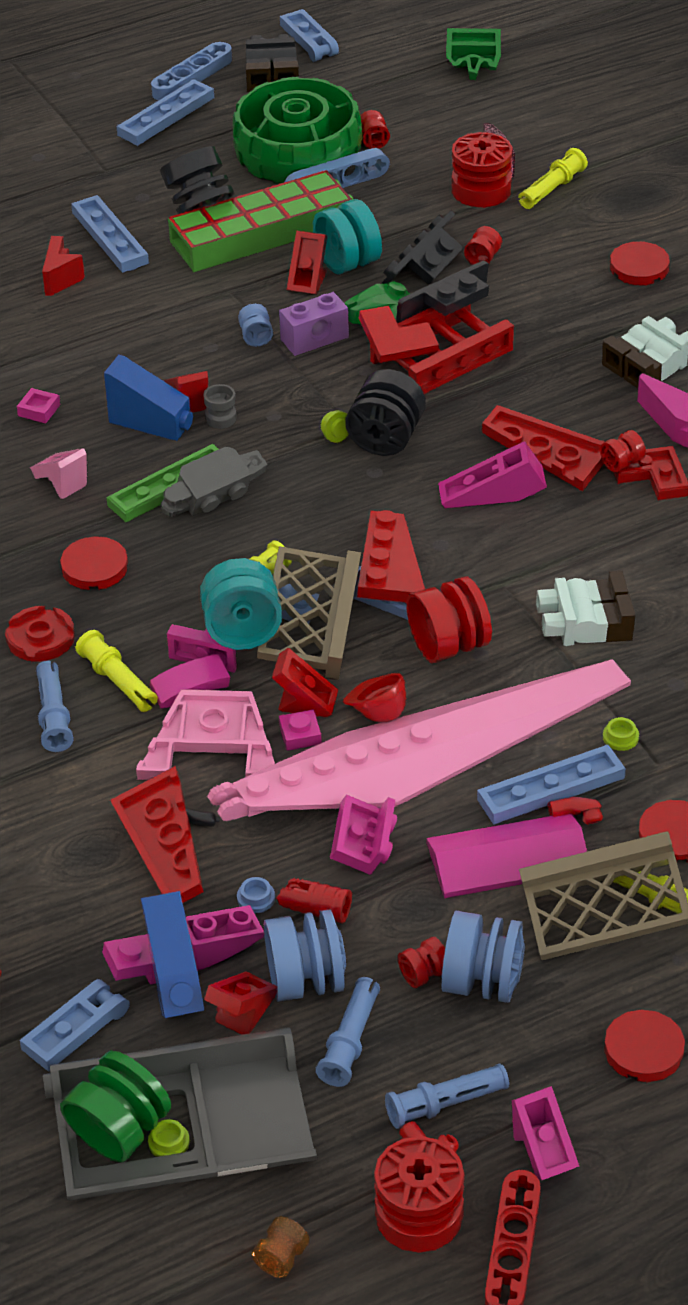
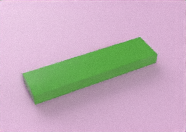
M211 444L108 496L107 506L125 522L160 506L164 499L163 493L165 489L177 483L181 466L219 449Z

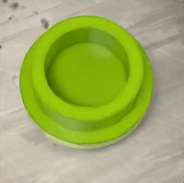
M332 411L323 417L321 430L327 440L337 443L343 441L349 435L345 424L347 413Z
M623 717L614 718L609 721L603 730V741L611 749L618 751L629 750L637 745L639 731L630 719Z
M162 1120L158 1122V1125L149 1134V1149L156 1157L184 1153L189 1148V1133L176 1120Z

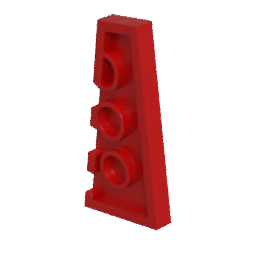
M497 405L482 423V433L507 448L525 441L543 466V469L581 491L586 488L604 464L600 455V446L604 441Z
M388 510L371 511L358 582L357 598L407 603L409 594L423 590L425 587L404 514L393 513Z
M176 766L110 800L161 894L180 891L182 903L204 892L181 780Z

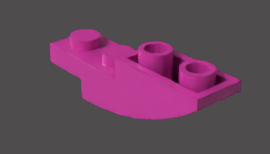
M250 905L186 917L197 971L239 953L264 936V930ZM147 934L104 942L102 953L116 981L146 975L150 985L156 983Z

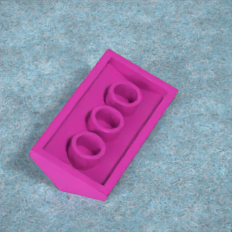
M572 814L557 817L549 816L426 838L444 898L521 885L522 880L519 869L587 852L582 828Z

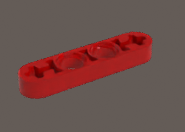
M526 1170L513 1171L503 1181L485 1288V1305H501L499 1300L502 1294V1284L510 1285V1299L507 1305H524L540 1203V1181L536 1175ZM518 1187L527 1188L523 1206L516 1205ZM511 1220H520L528 1228L523 1233L513 1234L508 1232L504 1225ZM505 1256H515L520 1259L522 1265L515 1270H506L499 1265L498 1261Z

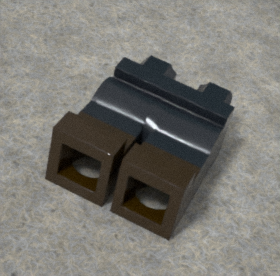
M278 34L275 38L264 39L261 35H254L249 40H246L247 92H251L254 87L261 85L253 83L254 80L262 79L266 82H271V71H274V81L281 80V78L299 77L294 37H290L288 34Z

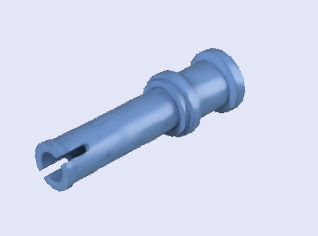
M43 661L36 667L42 709L38 715L39 725L43 728L41 742L46 750L61 752L68 749L73 743V733L68 728L70 713L62 702L58 665L54 662L51 669V661Z
M361 977L357 979L339 1028L328 1037L326 1055L316 1066L318 1077L329 1085L336 1087L345 1086L351 1080L352 1063L358 1059L362 1051L360 1037L375 999L380 992V986L377 982L373 984L371 991H368L373 981L371 978Z
M499 1063L493 1067L462 1075L435 1085L429 1082L418 1083L416 1089L400 1094L395 1092L386 1093L385 1105L392 1125L399 1129L405 1125V1122L426 1116L428 1119L434 1118L442 1108L502 1089H508L509 1078L506 1069Z

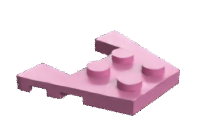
M181 690L163 720V727L157 737H153L150 742L146 757L143 761H139L136 772L137 780H149L172 768L174 752L246 753V777L274 765L272 749L269 741H267L263 722L252 691Z

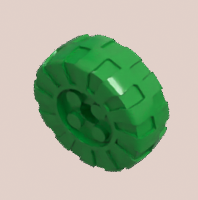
M299 77L281 78V80L266 82L254 87L247 95L244 94L236 104V112L233 113V143L236 156L242 166L245 165L248 172L259 179L264 178L274 181V184H281L293 172L360 152L362 123L358 103L356 100H353L352 94L345 88L336 86L327 80Z

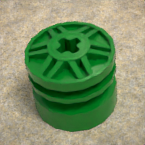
M110 1050L101 1057L99 1065L92 1067L88 1072L90 1083L84 1081L78 1083L60 1103V1111L68 1125L88 1146L109 1160L122 1163L143 1142L144 1134L142 1130H153L158 1125V1119L165 1117L171 1110V1100L160 1082L145 1067L121 1052Z

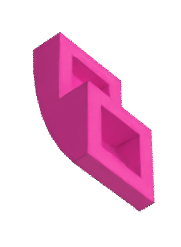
M219 654L185 662L159 674L150 680V687L152 692L158 696L157 702L160 708H167L173 705L181 690H215L229 687L230 675Z

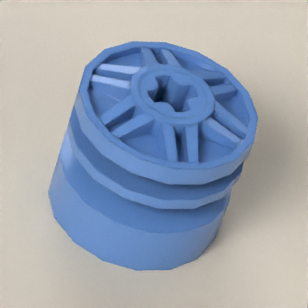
M332 910L320 911V929L316 928L313 914L305 913L303 932H296L294 922L290 916L264 920L267 960L271 983L277 986V995L275 996L277 1002L303 998L304 979L311 978L313 987L318 995H322L325 992L324 976H328L333 992L344 991L345 949L342 934L335 923Z
M455 911L451 920L445 948L442 991L468 996L473 988L475 979L482 980V995L484 999L491 998L495 983H499L498 1000L509 1003L513 991L520 980L525 951L522 934L523 922L511 920L507 937L503 936V918H495L488 934L483 933L482 915Z

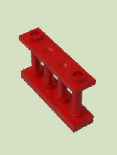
M471 304L446 316L433 308H429L398 323L399 328L428 322L434 335L439 333L453 345L444 350L438 348V352L426 354L429 357L418 363L411 357L394 361L408 371V376L416 381L425 394L512 351L514 325L505 319L489 327L471 313ZM464 322L476 331L477 334L466 339L451 327ZM370 344V361L376 364L379 361Z

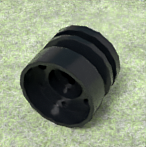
M215 146L189 152L170 161L159 170L167 189H182L171 198L174 204H181L176 209L178 214L217 204L218 202L228 200L235 194L231 185L223 186L229 181L227 175L213 176L223 166Z
M385 369L370 374L345 417L346 430L350 438L360 448L371 454L389 456L404 450L426 408V397L422 388L413 378L400 371Z

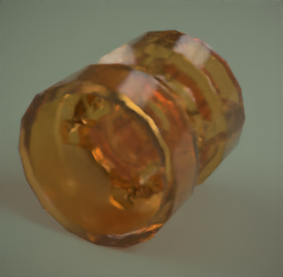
M279 1216L268 1227V1237L260 1239L251 1253L254 1262L263 1271L274 1277L284 1278L294 1266V1257L301 1255L310 1243V1237L297 1222L287 1217Z

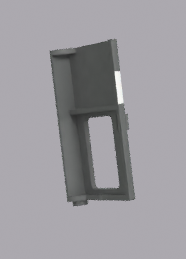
M290 1027L123 1053L145 1067L160 1082L168 1096L183 1095L186 1097L195 1147L193 1150L184 1153L92 1168L82 1167L79 1161L76 1133L65 1121L60 1111V1103L78 1083L82 1081L90 1083L88 1072L92 1067L99 1065L101 1057L50 1065V1073L43 1074L46 1099L54 1098L68 1201L317 1160L298 1079L295 1048Z

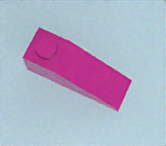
M642 373L639 376L637 401L673 442L688 448V393Z
M525 441L438 483L441 503L444 508L517 502L547 488L543 466Z

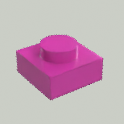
M31 388L17 405L18 416L47 423L60 406V396Z
M314 710L279 716V727L287 751L316 746L322 743L321 732Z

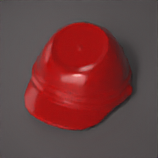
M391 673L366 680L348 693L343 699V703L353 706L354 709L361 712L365 718L371 721L390 722L397 719L405 709V680L400 673Z

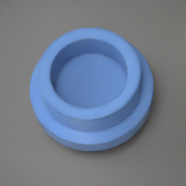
M252 877L242 883L237 892V902L240 907L250 905L254 913H261L273 906L275 891L267 880L260 877Z

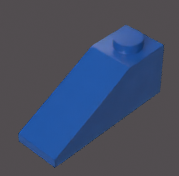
M180 891L141 898L162 1016L168 1018L204 1011L199 977Z

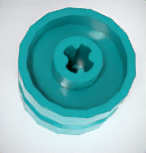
M353 199L342 203L338 208L331 207L315 214L313 233L328 236L324 263L333 273L340 275L355 269L357 265L364 266L380 259L382 253L380 230L374 215L363 201Z
M229 559L216 565L205 575L200 586V600L204 611L205 626L212 639L224 647L241 650L252 649L262 645L276 634L282 622V608L278 597L276 581L269 569L260 562L250 559Z

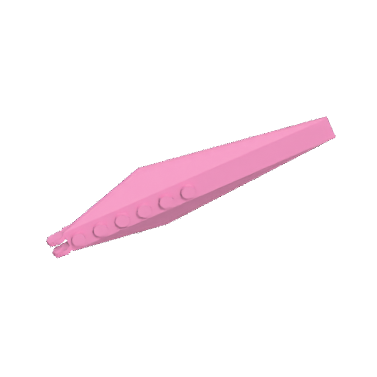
M612 659L403 716L390 722H382L343 733L233 782V784L228 781L221 783V785L210 789L207 797L213 806L220 805L217 812L222 820L226 822L244 816L251 817L266 811L339 809L340 802L346 794L376 807H381L385 800L390 797L395 799L394 807L619 692L630 686L631 680Z

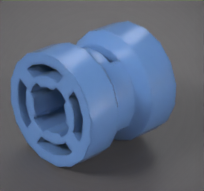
M256 303L243 307L238 315L243 339L250 346L256 347L267 344L273 336V329L269 321L267 309L261 304Z

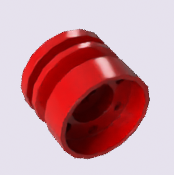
M476 132L464 135L455 141L452 147L453 171L451 192L456 200L471 207L485 208L496 206L508 199L511 195L513 147L507 139L494 133Z
M468 576L457 578L454 582L442 583L440 591L435 587H430L409 594L406 610L412 636L418 649L430 663L454 657L459 649L463 652H469L474 647H483L490 643L492 625L488 607L480 589Z
M422 1136L404 1138L388 1146L378 1158L374 1172L376 1193L375 1217L378 1229L388 1242L402 1250L418 1253L437 1250L451 1242L461 1229L464 1215V1170L461 1159L450 1146L434 1138Z

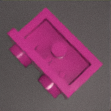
M346 794L340 802L330 859L369 875L372 874L380 862L386 863L393 844L389 842V836L397 822V815L393 814L395 799L388 797L382 806L378 808Z

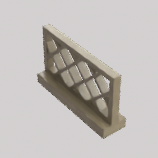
M279 546L273 578L276 581L277 590L290 583L298 592L285 599L278 591L282 611L285 610L293 620L280 625L276 634L267 641L269 642L280 637L287 647L281 650L266 648V642L258 647V659L277 662L279 653L290 648L312 668L326 670L325 678L339 680L361 552L348 550L347 557L345 558ZM284 559L298 561L303 567L291 573L285 567L283 561ZM322 566L338 568L337 573L326 579L317 569ZM310 574L317 583L305 589L297 579ZM324 589L332 599L320 605L312 595ZM305 600L312 610L300 615L292 605ZM319 616L327 626L314 631L307 621ZM299 626L307 636L295 642L287 632ZM314 642L322 651L321 657L306 655L302 648Z
M668 831L519 869L541 960L688 924V902ZM669 864L671 875L663 886L647 878L653 868ZM625 875L635 880L626 895L610 888L616 877ZM642 884L658 892L649 907L633 900ZM673 884L675 885L676 892L670 890ZM589 885L597 889L588 905L572 897L580 886ZM551 894L559 898L560 901L551 914H548L537 908L535 898ZM604 894L621 902L611 917L595 909ZM666 896L680 903L682 913L666 917L656 912ZM567 903L583 911L574 926L558 919ZM627 906L644 914L638 924L627 926L618 921ZM590 915L606 923L600 934L590 936L581 931ZM540 918L545 920L543 926H541ZM552 925L568 932L562 943L546 947L544 937Z

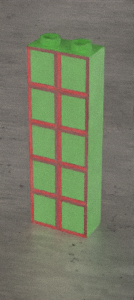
M325 170L224 200L208 207L197 208L168 217L170 242L191 270L197 272L294 242L296 230L313 233L315 214L331 207L338 208L342 203L353 200V197L347 194L341 187L340 182Z

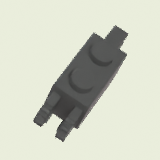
M223 447L181 466L177 483L171 485V487L168 486L163 493L164 499L161 502L162 513L167 515V517H172L189 511L194 516L202 511L204 513L210 512L226 500L239 499L247 492L250 481L266 471L267 463L258 450L239 455L235 449Z

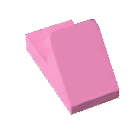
M84 448L55 453L30 467L35 479L48 477L49 481H52L61 499L82 489L87 484V454Z

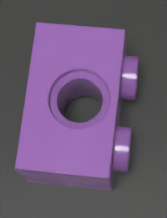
M334 292L323 294L314 299L296 303L279 310L280 339L294 356L349 337L348 307Z

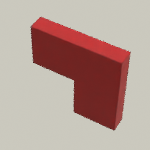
M389 305L359 312V320L379 363L438 352L439 343L428 322L399 328Z
M673 446L646 449V455L643 460L637 463L629 462L625 469L613 472L618 484L650 480L658 500L688 496V480Z

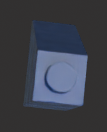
M118 355L104 372L109 423L178 441L184 431L191 427L193 413L190 411L189 397L127 357Z

